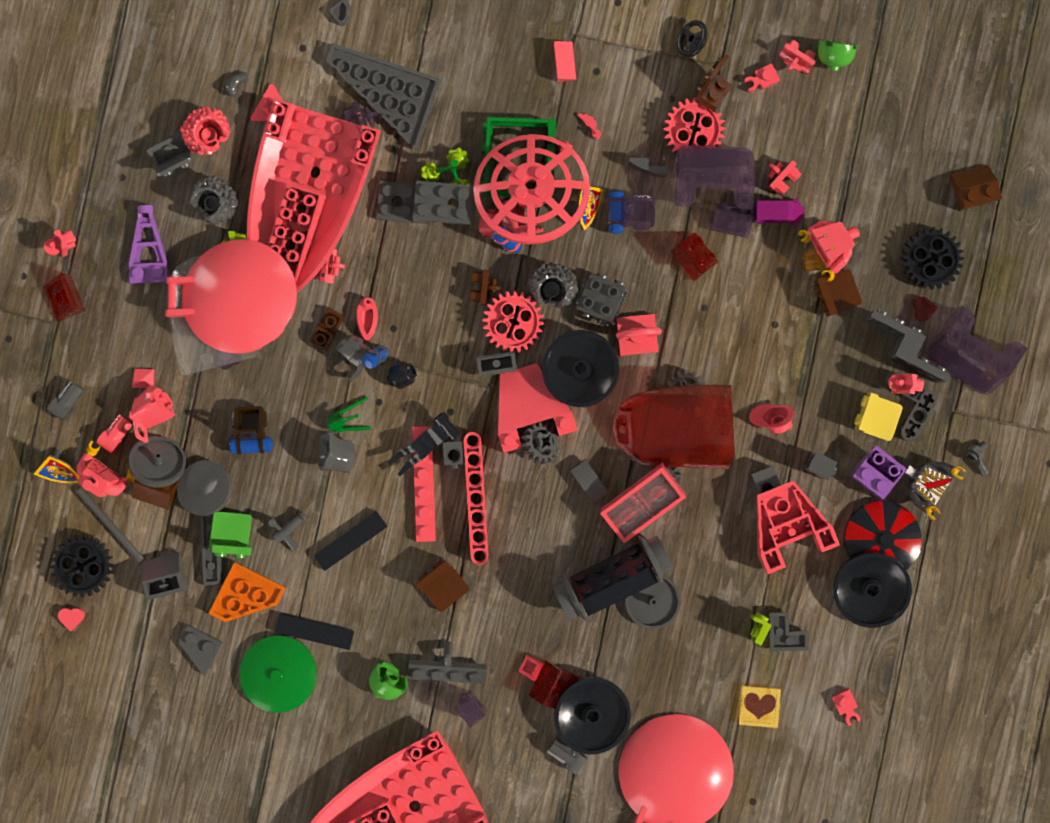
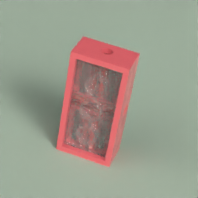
M661 463L603 506L600 514L622 542L626 543L684 500L686 493L663 463Z

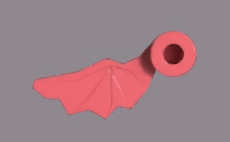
M587 113L584 115L578 114V117L584 122L586 127L592 130L593 139H599L601 132L596 129L597 124L594 118Z

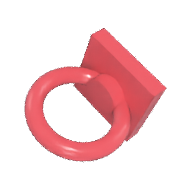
M655 314L617 318L616 338L619 341L620 356L659 352L657 336L662 333V329L656 327Z

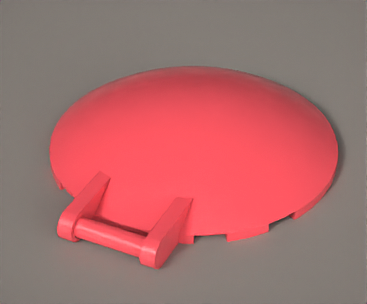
M239 239L218 244L197 259L187 277H167L166 280L168 285V309L165 312V316L185 317L193 333L202 342L226 353L242 354L253 352L276 340L284 332V328L289 320L292 319L297 302L296 281L287 262L271 247L253 240ZM176 285H182V309H176Z
M673 714L655 717L632 733L623 747L619 760L618 774L622 793L631 809L637 814L634 823H642L643 821L647 823H704L712 818L726 802L732 788L734 770L727 744L712 726L690 715Z

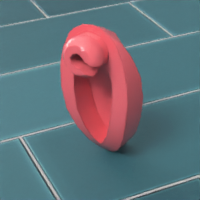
M370 297L361 299L356 310L357 328L360 336L366 341L373 337L378 324L377 306Z

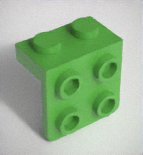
M215 512L212 518L209 550L215 556L225 557L226 554H234L233 557L245 558V555L251 556L252 548L249 546L251 515Z

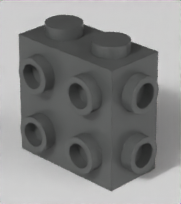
M597 273V275L591 274L584 281L583 288L585 289L583 294L577 298L576 309L581 312L580 316L589 320L591 317L596 318L598 323L607 327L609 324L615 325L629 290L625 287V283L619 280L612 282L607 280L608 277L601 273Z

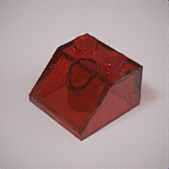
M545 661L529 696L542 705L554 709L562 691L569 684L582 677L559 665Z

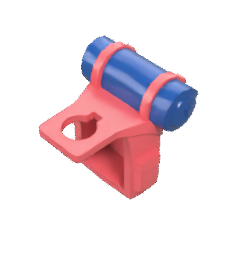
M509 200L503 201V205H505ZM516 204L510 210V212L516 215L526 217L524 207ZM506 216L502 219L501 228L511 233L528 236L526 224L515 222ZM536 223V233L543 232V228ZM493 232L492 238L494 242L502 245L505 250L511 253H517L521 250L522 244L509 241Z

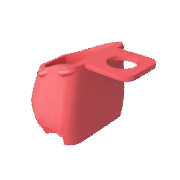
M155 385L148 386L134 399L132 409L129 412V418L133 421L135 436L144 443L148 442V428L161 424L175 416L172 409V400L165 391ZM138 427L143 431L144 437L139 434Z

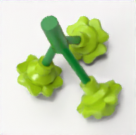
M460 147L455 150H449V154L446 156L449 163L448 166L439 169L436 168L434 163L426 162L425 166L421 168V177L424 181L436 182L440 179L439 174L441 172L450 170L453 173L454 180L449 184L470 185L466 179L460 180L457 176L456 171L466 168V163L469 162L467 152L462 151Z

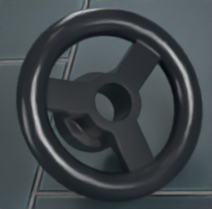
M690 21L682 28L677 40L678 51L682 56L693 57L705 46L708 32L706 25L702 21ZM699 26L701 31L692 33L690 28ZM686 35L688 43L686 49L684 50L683 39Z

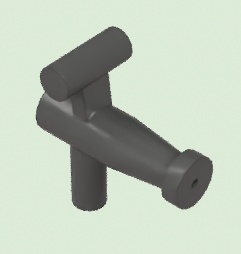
M302 511L298 512L299 515L286 522L282 527L276 522L275 517H270L268 520L269 526L278 529L271 535L278 544L284 541L293 552L299 546L289 535L303 521L308 520Z

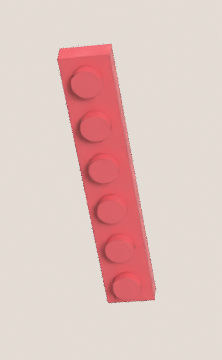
M431 426L412 427L413 442ZM432 450L424 459L414 464L416 542L436 541Z

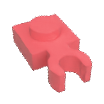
M771 63L754 72L755 77L749 76L743 82H752L753 87L747 91L753 92L758 85L763 90L778 83L780 79Z
M849 689L831 696L840 715L845 713L844 720L846 724L851 726L849 719L852 716H855L858 722L860 721V716L853 711L858 706Z

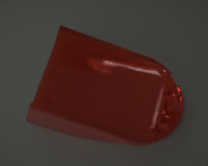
M731 385L677 386L639 392L630 396L618 408L613 421V432L618 446L631 457L630 459L642 465L658 466L663 463L665 467L729 469L735 458Z

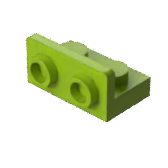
M758 612L755 615L751 613L749 617L758 622V625L754 624L750 635H752L751 639L754 643L762 646L772 625L768 622L769 618Z

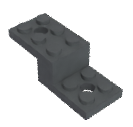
M380 181L376 219L434 225V222L471 225L474 186L416 181V184ZM395 197H400L403 200L400 207L392 205V200ZM449 200H458V207L450 209L448 207Z
M877 309V311L872 310L865 314L864 321L896 336L887 358L936 383L948 381L950 374L946 373L945 368L939 365L934 367L928 364L929 360L926 358L916 357L926 338L922 334V330L916 327L909 328L904 325V321L898 318L893 320L887 317L888 313Z

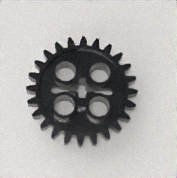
M932 227L930 232L927 228H924L923 234L917 231V237L911 235L909 238L912 242H905L904 244L908 248L901 250L906 255L900 257V259L906 260V263L902 264L901 267H907L904 274H911L909 281L916 279L915 285L922 283L923 289L929 284L930 290L934 289L935 285L938 289L942 288V283L948 286V280L955 281L953 275H960L957 268H963L959 261L965 259L959 256L964 250H958L957 247L961 243H954L956 236L949 238L950 231L943 234V228L936 232L935 227ZM933 241H937L939 243V250H935L933 248ZM945 249L947 250V253L921 267L917 266L931 256ZM916 250H920L923 253L922 259L916 257ZM943 257L948 259V267L943 266ZM926 267H930L932 269L931 276L926 275Z
M84 534L79 535V539L76 536H72L71 541L65 539V545L59 544L60 550L54 551L57 557L51 558L55 565L50 566V568L56 571L51 576L58 577L54 583L61 582L59 589L66 587L65 593L68 594L73 591V597L77 596L78 593H80L81 597H85L86 592L88 596H92L93 590L99 593V586L105 588L106 584L104 581H111L107 575L114 573L112 570H109V567L114 566L113 563H109L113 556H107L110 549L104 550L105 543L98 544L99 538H95L92 541V535H88L86 539ZM84 547L89 550L87 558L82 555ZM94 556L97 557L96 560L85 565L83 569L75 571L70 576L68 575V572L81 566V563L89 561ZM67 558H70L73 562L71 568L67 567L65 563ZM93 564L99 567L98 574L93 573ZM77 574L81 575L83 578L81 584L77 583L75 580Z

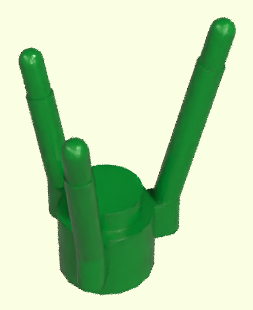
M368 397L359 399L345 408L333 412L332 416L327 417L330 431L336 430L337 433L344 431L371 430L370 426L343 427L346 426V421L358 418L359 414L348 417L341 415L368 400Z

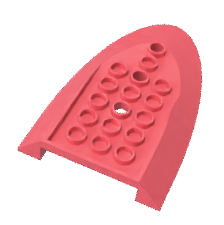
M274 98L258 150L252 178L247 216V240L263 243L278 252L293 272L297 292H299L316 276L339 242L360 197L381 130L354 124ZM318 167L320 175L313 178L312 170ZM302 205H306L304 213H301ZM293 241L295 242V248L290 250L289 246Z
M438 730L391 755L362 774L338 793L310 822L489 823L452 750ZM418 801L421 807L419 810H412L410 803Z

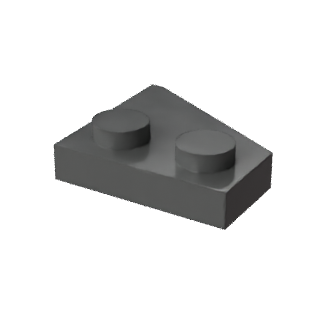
M188 625L179 644L201 674L206 676L223 642Z

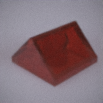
M61 273L43 286L57 322L85 311L71 275Z

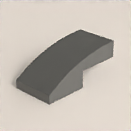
M629 158L628 165L638 171L660 177H666L668 174V166H649V158Z
M586 459L569 469L592 503L609 493Z

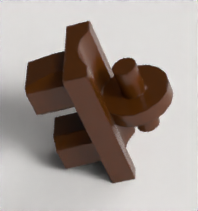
M483 269V272L472 273V283L482 284L481 291L471 290L470 301L480 303L482 306H486L487 290L490 291L489 298H495L496 291L500 292L502 290V287L496 286L497 279H491V286L488 285L489 270Z

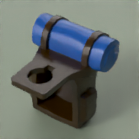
M262 406L235 408V411L232 413V428L235 429V438L229 441L231 454H262L272 451L273 441L271 437H266L265 435L267 413Z

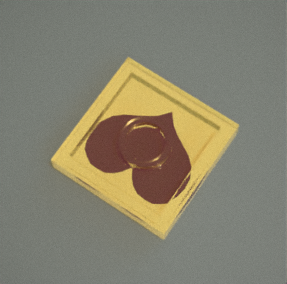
M742 685L739 725L778 728L781 689Z

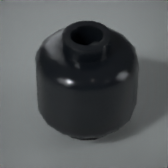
M402 361L389 368L387 380L391 386L403 389L415 382L417 373L411 363L408 364Z

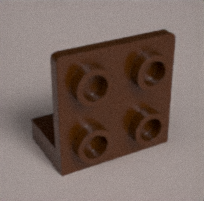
M725 54L722 60L720 58L716 60L712 66L714 71L712 69L708 71L704 77L706 83L702 81L696 90L699 94L695 100L715 112L733 86L717 75L729 57L727 54Z

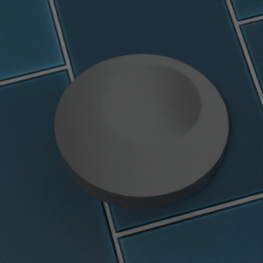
M160 436L148 437L147 443L139 441L131 449L128 463L129 470L132 476L141 484L161 488L174 484L182 477L186 467V456L181 446L175 441Z
M209 460L197 461L188 466L177 486V496L180 504L185 510L197 516H210L215 512H219L229 501L232 492V481L228 471L220 464Z
M664 575L663 585L658 580V583L625 598V607L630 618L639 626L647 629H659L670 624L678 615L681 606V597L677 586Z

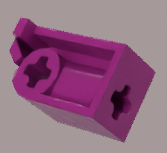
M792 199V201L757 200L754 203V223H792V228H796L804 218V208L797 199Z

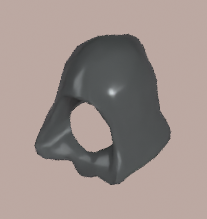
M331 431L320 435L319 469L321 471L351 472L357 461V453L355 452L352 440L340 439Z

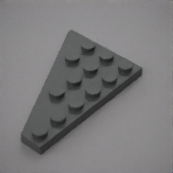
M332 43L326 62L414 150H418L441 79Z

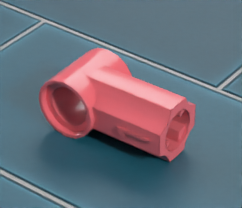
M119 414L108 430L106 429L99 436L96 443L109 453L114 454L121 446L122 439L132 427L133 422Z

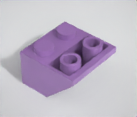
M875 445L857 463L848 476L875 497L884 500L907 469Z

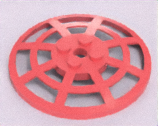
M529 134L508 139L488 153L477 170L473 191L478 213L493 232L512 242L539 244L557 239L577 224L585 212L589 201L590 183L585 164L571 147L553 137ZM527 140V148L516 150L506 157L498 152L512 143ZM535 140L552 142L563 147L565 150L556 155L548 150L535 148ZM535 153L550 157L552 160L545 166L536 163ZM527 154V163L516 166L510 161L519 155ZM572 155L577 161L583 175V181L571 179L569 169L563 162L568 156ZM491 157L494 158L499 164L493 172L491 183L479 185L485 165ZM559 165L564 172L566 180H555L550 171ZM503 167L511 171L508 181L497 182L498 175ZM528 182H535L537 184L534 189L526 187ZM566 188L564 196L558 204L552 198L554 189ZM572 188L583 189L581 203L575 214L571 217L563 208L569 201ZM508 189L511 198L505 205L499 200L497 190ZM491 191L493 202L499 209V212L493 219L487 215L482 206L479 194L481 192ZM516 204L527 208V217L516 215L510 212V210ZM547 204L553 209L544 215L535 217V208ZM557 214L565 222L564 225L552 232L536 235V223L545 222ZM505 216L515 222L527 224L528 236L511 233L498 226V224Z

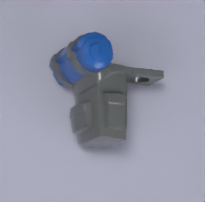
M347 335L335 349L358 367L348 380L351 383L365 367L375 368L385 361L389 356L388 347L383 345L370 348L363 343L364 340L356 335Z

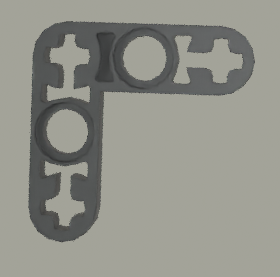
M890 372L885 376V384L889 389L891 388L888 385V380L891 375L901 373ZM924 386L922 392L915 391L914 395L900 394L914 402L899 431L900 437L905 441H913L918 437L936 405V394ZM930 395L932 402L926 403L924 408L918 407V405L925 403L923 397ZM917 410L923 413L921 421H916L913 418V414ZM909 421H911L913 424L919 425L918 428L916 426H913L911 430L913 436L906 437L907 433L904 432L905 429H910L912 426V424H909Z

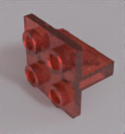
M696 233L691 234L670 251L693 281L718 263L714 253L706 247L703 239Z

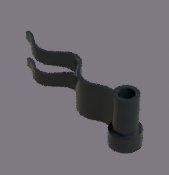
M445 411L433 419V426L424 431L413 443L399 451L388 461L391 465L401 457L417 451L397 473L399 476L404 474L411 466L424 459L436 446L447 438L452 441L460 434L449 421V416Z

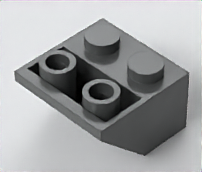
M180 552L142 561V584L146 600L189 589Z

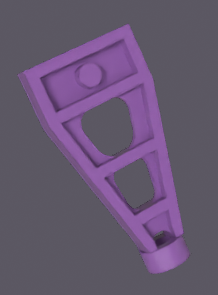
M137 206L138 219L129 260L130 284L166 282L167 277H169V263L153 214V206ZM143 228L152 229L154 238L152 242L141 241ZM144 247L154 248L157 256L155 263H141L140 254Z

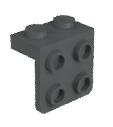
M181 131L146 148L156 166V175L158 177H167L173 173L174 169L178 167L182 169L191 164L192 152L187 147L188 145H185Z

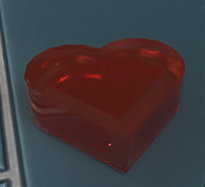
M918 297L913 302L914 309L916 310L914 316L919 322L927 321L938 308L925 297Z

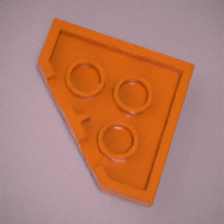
M234 562L208 614L223 622H228L279 604L287 587Z

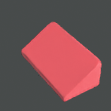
M554 41L557 82L576 80L573 43Z

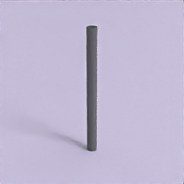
M82 487L79 488L76 493L139 564L144 561L145 558Z

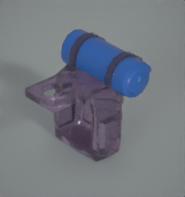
M618 190L608 193L607 226L609 233L613 235L621 234L624 227H633L634 230H648L654 226V198H650L649 195L640 194L634 195V197H624V193Z

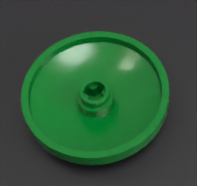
M272 635L259 640L246 652L240 666V683L246 697L258 708L273 713L288 712L302 705L311 695L317 680V666L311 651L302 642L286 635Z

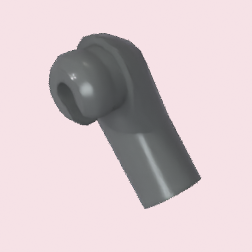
M243 72L233 75L228 79L224 86L228 96L237 94L236 87L238 84L249 81L247 73Z

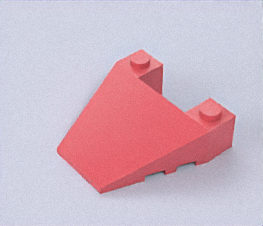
M537 363L517 369L518 372L500 374L498 436L504 453L522 448L517 432L518 428L544 420L554 419L559 436L577 431L572 411L566 404L557 400L549 392L543 379L542 370Z
M793 480L757 495V554L764 572L767 574L786 567L779 550L780 547L812 535L817 550L820 552H825L840 545L831 524L822 516L820 511L811 503L809 498Z

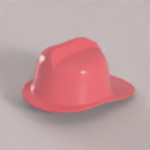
M762 404L751 410L749 419L755 426L766 427L770 432L780 434L792 429V419L794 418L795 411L787 405Z

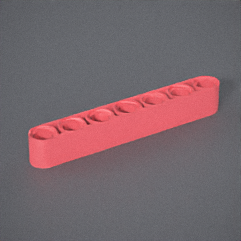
M470 432L464 437L470 553L473 563L482 565L487 561L489 555L482 440L479 434ZM471 435H475L478 438V443L475 446H470L467 442L468 437ZM476 454L479 457L477 465L469 463L470 455ZM474 473L480 476V482L476 485L470 482V476ZM473 493L481 495L482 500L480 503L476 504L471 501ZM475 512H480L483 516V520L479 523L472 520V515ZM477 531L484 534V539L480 542L475 541L473 538V534ZM480 550L485 553L484 560L478 561L475 559L474 553Z

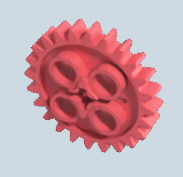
M687 98L685 99V105L681 102L677 103L679 109L674 106L671 108L674 114L667 113L670 120L664 121L668 125V127L663 129V131L668 132L664 139H670L667 146L673 145L674 147L671 152L678 150V157L685 154V160L692 156V160L695 161L698 155L700 160L704 159V153L709 157L711 156L710 150L716 152L715 145L720 146L722 144L718 139L725 137L720 134V132L726 130V128L720 127V124L725 122V120L718 119L722 113L716 114L701 103H697L696 98L692 99V103ZM684 113H689L692 116L691 122L683 120ZM699 113L700 116L696 124L698 131L693 135L692 146H689V140L693 132L690 127L694 126L696 114ZM702 118H708L710 120L709 127H704L702 125ZM680 131L687 134L686 141L679 140L678 133ZM698 136H702L705 139L704 146L697 144L696 139Z
M505 291V297L499 293V300L492 298L494 304L486 305L490 310L483 311L487 315V318L482 319V321L487 322V325L482 327V329H488L485 336H491L489 343L496 341L495 348L502 345V351L504 352L507 347L509 352H513L514 348H516L517 352H520L521 346L527 350L528 343L534 345L533 338L539 340L536 333L543 332L538 328L539 325H544L543 322L539 321L544 315L537 313L541 310V307L535 308L534 306L537 301L529 302L531 296L528 295L524 298V292L517 296V292L513 291L512 296H510V293ZM506 304L511 306V312L508 315H505L502 311L503 306ZM518 305L519 310L515 315V321H517V324H513L511 327L509 319L514 318L516 306ZM524 310L529 313V318L526 321H523L520 317L521 312ZM502 322L505 324V331L498 333L496 326ZM511 327L510 337L507 338V333L509 332V329ZM520 328L523 331V336L520 339H516L514 332Z

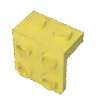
M867 393L862 398L860 414H857L855 418V430L891 441L903 407L900 404L880 398L877 394Z

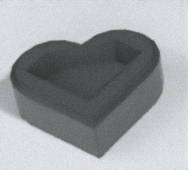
M339 0L327 10L329 15L340 26H345L350 21L349 13L351 7L346 0Z

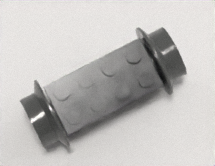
M639 535L638 539L643 550L638 543L570 576L569 578L574 589L565 572H563V581L552 586L568 621L579 616L586 622L588 621L580 603H582L587 615L590 616L658 583V580L663 585V575L674 571L658 536L656 535L645 540Z

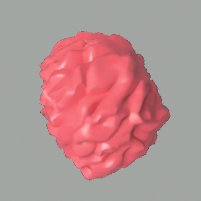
M209 106L193 110V113H189L180 131L185 145H188L187 147L192 153L211 155L220 148L219 143L228 140L230 125L226 120V116H223L222 111L216 108L210 109Z

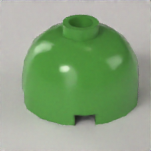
M819 40L818 57L823 64L828 65L829 70L839 71L840 67L848 66L855 58L857 45Z
M382 662V664L378 663L372 670L369 677V685L375 697L383 700H394L401 696L408 688L407 678L405 676L402 678L398 674L401 671L393 664Z

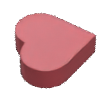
M64 608L58 613V619L69 631H73L85 617V613L81 608Z

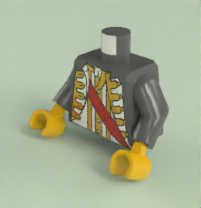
M928 462L927 464H921L918 469L909 464L904 474L911 478L907 487L910 489L909 495L914 505L927 513L930 519L935 520L931 513L936 511L940 514L939 509L935 506L954 477L952 475L962 480L963 477L958 476V472L960 470L966 472V470L960 466L955 468V466L944 462Z

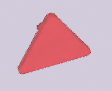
M273 84L269 85L251 116L252 121H267L273 99L282 100Z

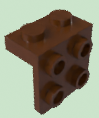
M849 269L835 273L834 279L830 282H826L830 275L813 281L814 292L816 296H819L820 308L826 317L859 306L862 303Z
M447 559L444 562L439 560L432 566L434 570L429 574L425 571L417 578L419 582L416 583L418 589L426 594L440 612L447 609L469 591V586Z

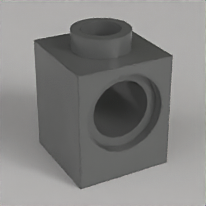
M463 441L443 442L444 466L449 465V469L460 468V464H464ZM453 449L459 453V458L456 461H452L448 457V453Z

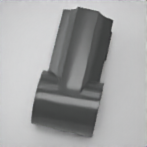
M69 381L61 394L50 402L47 410L60 420L65 421L71 415L74 409L73 406L85 390L73 381Z
M557 738L553 740L547 750V753L563 763V766L574 774L579 772L588 759L584 754L574 751Z

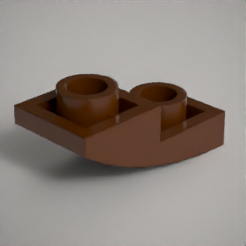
M328 307L309 343L327 351L345 315Z

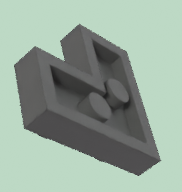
M768 612L769 623L772 625L769 630V651H809L808 631H789V612Z

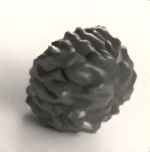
M214 175L196 181L191 189L189 202L197 211L204 212L206 223L218 225L220 222L224 223L231 217H234L238 200L236 192L233 191L231 186H228L225 179L221 180L219 176Z
M553 262L541 264L532 273V278L528 282L534 301L544 305L550 302L555 308H563L571 304V300L575 298V294L578 292L577 281H575L577 276L567 266L563 267L561 264L556 265Z

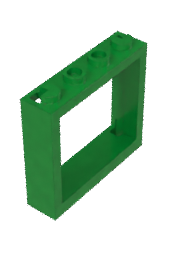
M487 117V123H483V134H486V142H482V153H486L487 156L492 150L493 127L548 129L549 137L556 139V119ZM548 142L547 150L554 154L555 143ZM492 157L482 171L485 172V180H481V184L491 183ZM547 157L548 163L550 160H552L550 157ZM553 168L550 172L552 173L553 178H554V168ZM497 190L498 197H510L508 190ZM491 191L484 192L485 197H492Z

